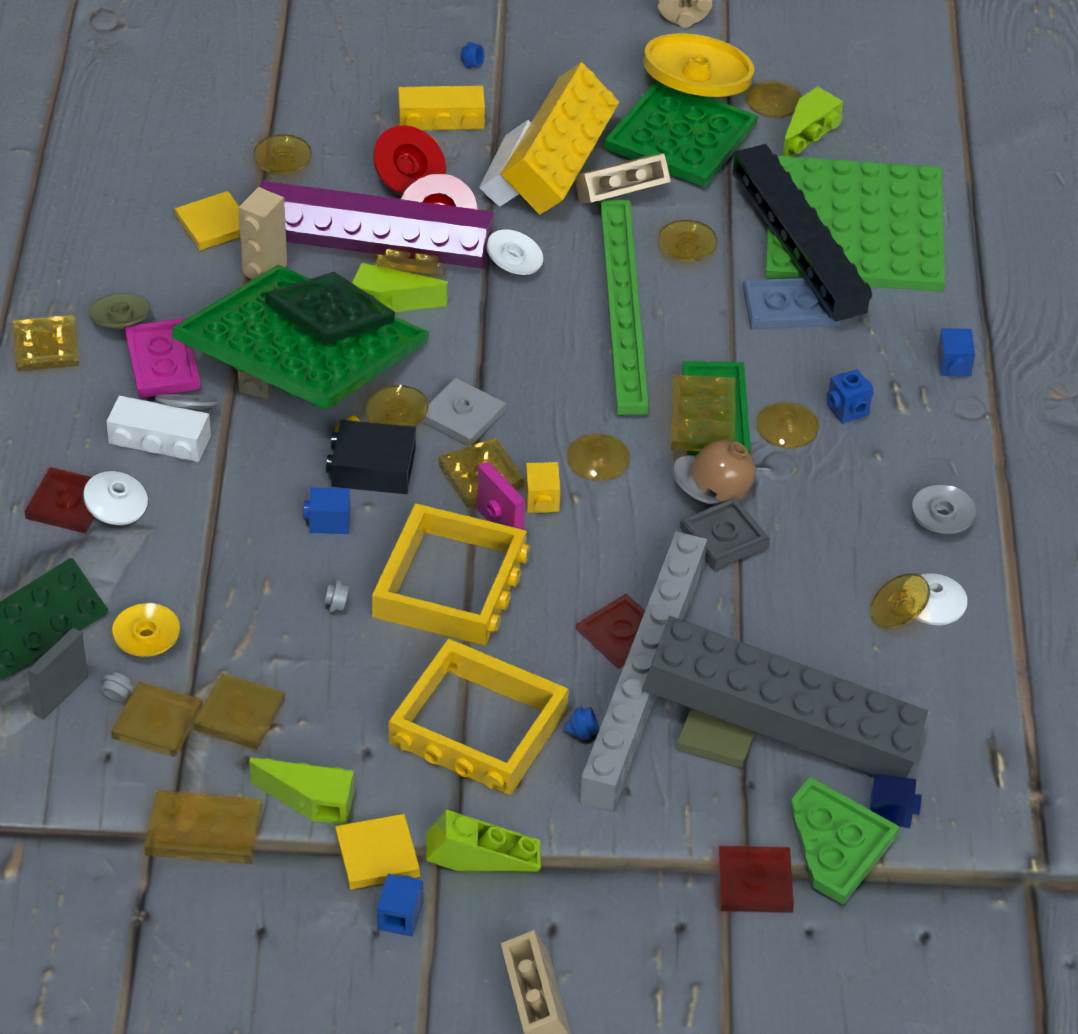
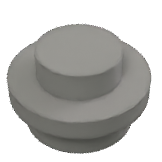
M336 579L334 586L329 584L327 586L324 604L329 605L328 612L334 613L335 610L343 611L349 586L341 584V580Z
M114 672L111 675H104L101 679V693L116 702H125L127 697L132 696L134 688L130 685V679L120 673Z

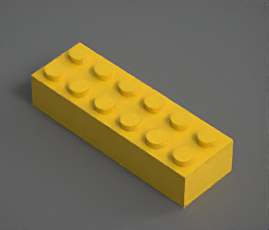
M580 62L557 79L501 172V175L539 215L564 200L619 104L613 93L596 78L595 74L583 62Z

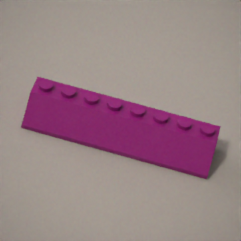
M262 181L259 186L284 197L286 242L481 269L485 268L487 257L486 243L491 234L494 217L493 211Z

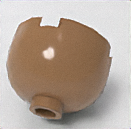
M716 440L707 444L696 455L690 471L694 481L703 491L706 492L708 488L717 493L715 498L723 502L732 498H736L740 502L752 488L755 481L756 466L752 456L742 444L728 440Z

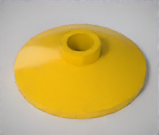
M142 603L125 609L117 616L113 623L112 634L116 645L124 652L134 656L148 657L161 654L176 643L180 634V623L175 613L167 607L154 603Z

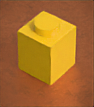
M558 462L526 463L527 513L559 512L560 478Z

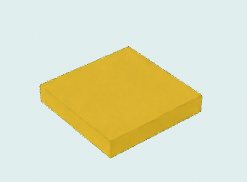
M229 191L174 208L175 217L199 251L240 238L239 205Z
M405 814L335 826V834L350 890L385 884L388 874L410 876L412 878L420 877V868Z

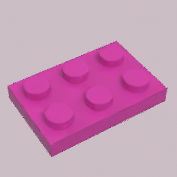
M185 318L125 327V336L139 399L154 397L159 394L201 390L193 349L172 338L173 327L184 321Z

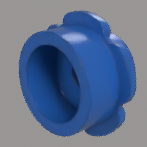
M470 41L462 48L461 61L465 63L466 68L480 67L483 64L484 49L482 45H477Z

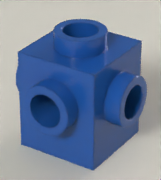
M858 369L838 374L830 378L829 392L826 395L827 405L842 424L868 416L871 399L874 394L873 386L868 379L863 377Z

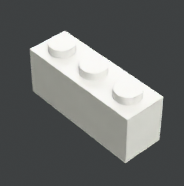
M529 120L505 135L479 187L499 207L519 195L501 175V172L530 126L531 122Z
M124 396L118 397L106 421L109 444L196 462L200 461L211 437L210 416L208 413Z

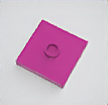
M487 461L478 465V512L487 521L524 530L525 499L491 463Z

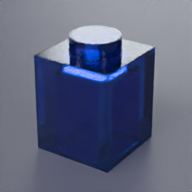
M874 774L869 810L900 827L910 828L912 815H919L922 799V794L915 793L916 779Z

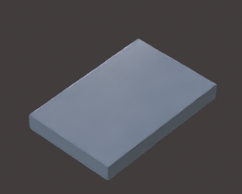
M805 278L743 281V292L751 329L840 326L841 321L835 322Z

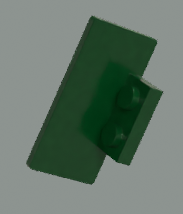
M73 558L67 559L0 601V681L45 654L70 629L75 628L81 631L108 613V608Z

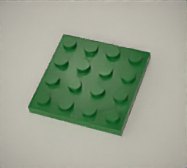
M656 80L604 141V149L632 160L664 153L669 174L706 187L756 127L758 116L707 96L678 91Z

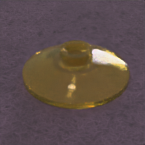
M766 80L758 82L749 88L746 101L748 106L759 115L769 118H783L794 114L799 98L802 95L796 87L789 83L778 80Z
M288 134L267 137L260 141L254 149L256 164L261 169L274 174H290L300 171L309 164L312 157L311 147L305 140Z
M677 220L661 229L658 236V244L667 256L679 261L694 262L703 260L713 254L717 247V236L704 223L695 220Z
M406 385L384 387L372 394L366 403V416L371 423L415 427L424 420L428 413V401L425 395L418 389Z
M794 402L770 404L757 417L756 425L760 436L768 443L781 448L803 447L816 438L819 430V422L816 415L807 407Z
M592 433L581 436L571 443L567 451V462L571 470L582 478L593 481H606L614 479L625 472L630 462V453L626 445L618 438L608 434Z
M913 573L899 575L889 580L877 591L871 602L870 615L876 625L884 629H895L910 623L921 614L929 601V584L922 576Z

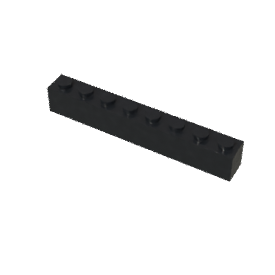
M767 144L735 151L732 174L833 320L837 322L867 314L869 300L872 298L870 285L864 282L858 274L855 264L849 261L842 246L837 244L831 236L830 229L824 226L819 219L816 209L809 205L803 191L797 188L790 173L785 171L780 164L778 156L772 153Z

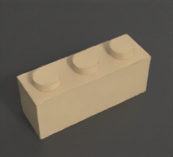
M663 153L579 173L575 179V186L579 202L592 203L668 183L671 180L665 154Z
M258 187L238 207L242 274L252 280L277 265L287 266L284 197Z
M530 931L501 943L524 1034H571L550 954L536 931Z

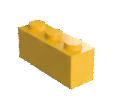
M483 85L399 87V125L413 126L421 130L485 129Z

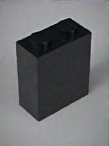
M341 420L338 432L332 433L331 451H334L333 455L328 454L326 461V473L331 474V487L408 494L416 453V427Z

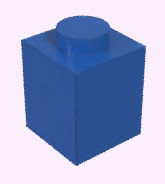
M941 328L938 344L941 376H971L975 358L972 329Z
M311 487L310 500H304L303 519L309 520L310 533L349 534L350 488Z
M388 874L377 906V930L413 936L423 905V881L416 880L410 876Z

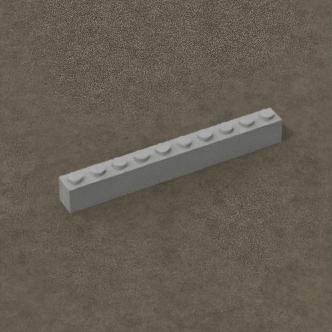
M675 532L582 774L580 803L612 812L615 809L656 695L643 691L642 688L669 615L683 621L685 620L705 566L707 539Z

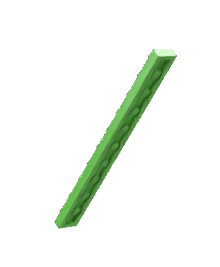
M601 200L600 211L617 415H648L649 405L630 200Z

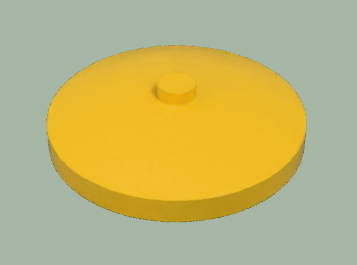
M674 33L658 36L647 43L643 56V65L646 71L657 81L678 91L699 96L724 97L739 94L750 87L754 74L753 62L740 49L724 41L698 34Z

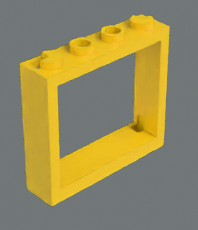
M415 503L372 594V617L486 646L491 633L499 629L501 620L499 614L501 610L506 611L508 608L511 586L517 587L521 574L520 565L521 563L526 564L528 561V553L531 546L526 544L527 531ZM425 533L506 553L480 615L397 594Z
M448 638L388 721L389 744L399 747L402 751H408L420 756L431 764H438L450 769L461 777H468L486 785L490 789L494 788L511 796L568 711L569 688ZM447 672L542 711L507 763L412 722Z

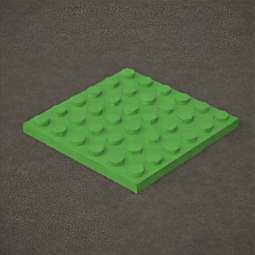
M778 156L782 167L790 173L797 188L803 191L809 205L816 209L819 219L824 226L830 229L831 236L837 244L842 246L846 257L851 263L855 264L858 274L870 287L944 292L942 167ZM767 224L765 279L804 278Z

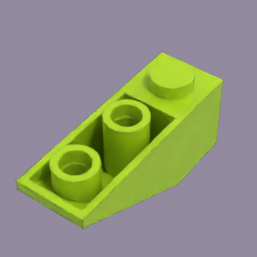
M818 86L799 98L785 135L783 156L793 157L801 153L804 148L814 141H818L827 132L837 128L843 119V101Z
M361 263L350 286L352 298L386 313L444 307L448 304V281Z
M250 757V779L253 785L312 821L339 825L348 823L355 793L354 771L339 767L330 768L309 765L307 763L276 761L271 758Z
M446 809L426 832V861L456 871H539L541 869L540 840Z

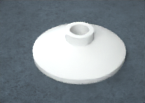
M507 229L498 230L492 233L487 240L486 248L490 258L499 267L508 272L519 275L533 274L540 269L543 263V254L540 247L523 233Z
M106 471L93 476L87 482L83 492L84 503L88 511L100 521L112 525H127L139 520L145 513L148 504L147 493L141 483L132 476L122 472Z
M918 575L910 579L902 591L901 600L904 609L910 616L922 623L930 625L950 624L962 617L967 608L965 590L955 580L944 575Z

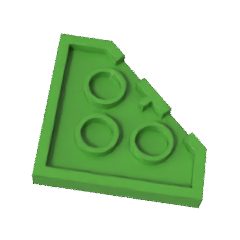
M811 777L808 778L791 799L790 809L812 887L844 905L897 838L900 826Z

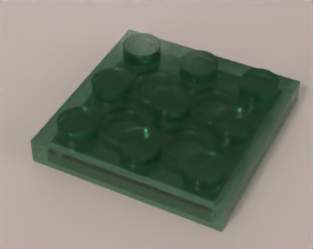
M336 272L266 292L265 297L266 305L324 345L333 344L334 342L355 337L370 330L379 329L382 326L394 323L395 318L393 310Z

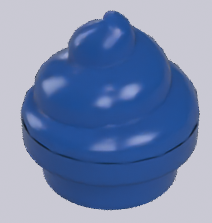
M583 706L575 708L570 714L569 720L564 723L563 732L569 733L573 737H578L583 741L592 739L594 734L599 733V724L593 708L588 707L584 709Z

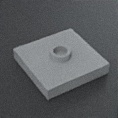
M455 378L419 413V421L471 447L506 412V403Z

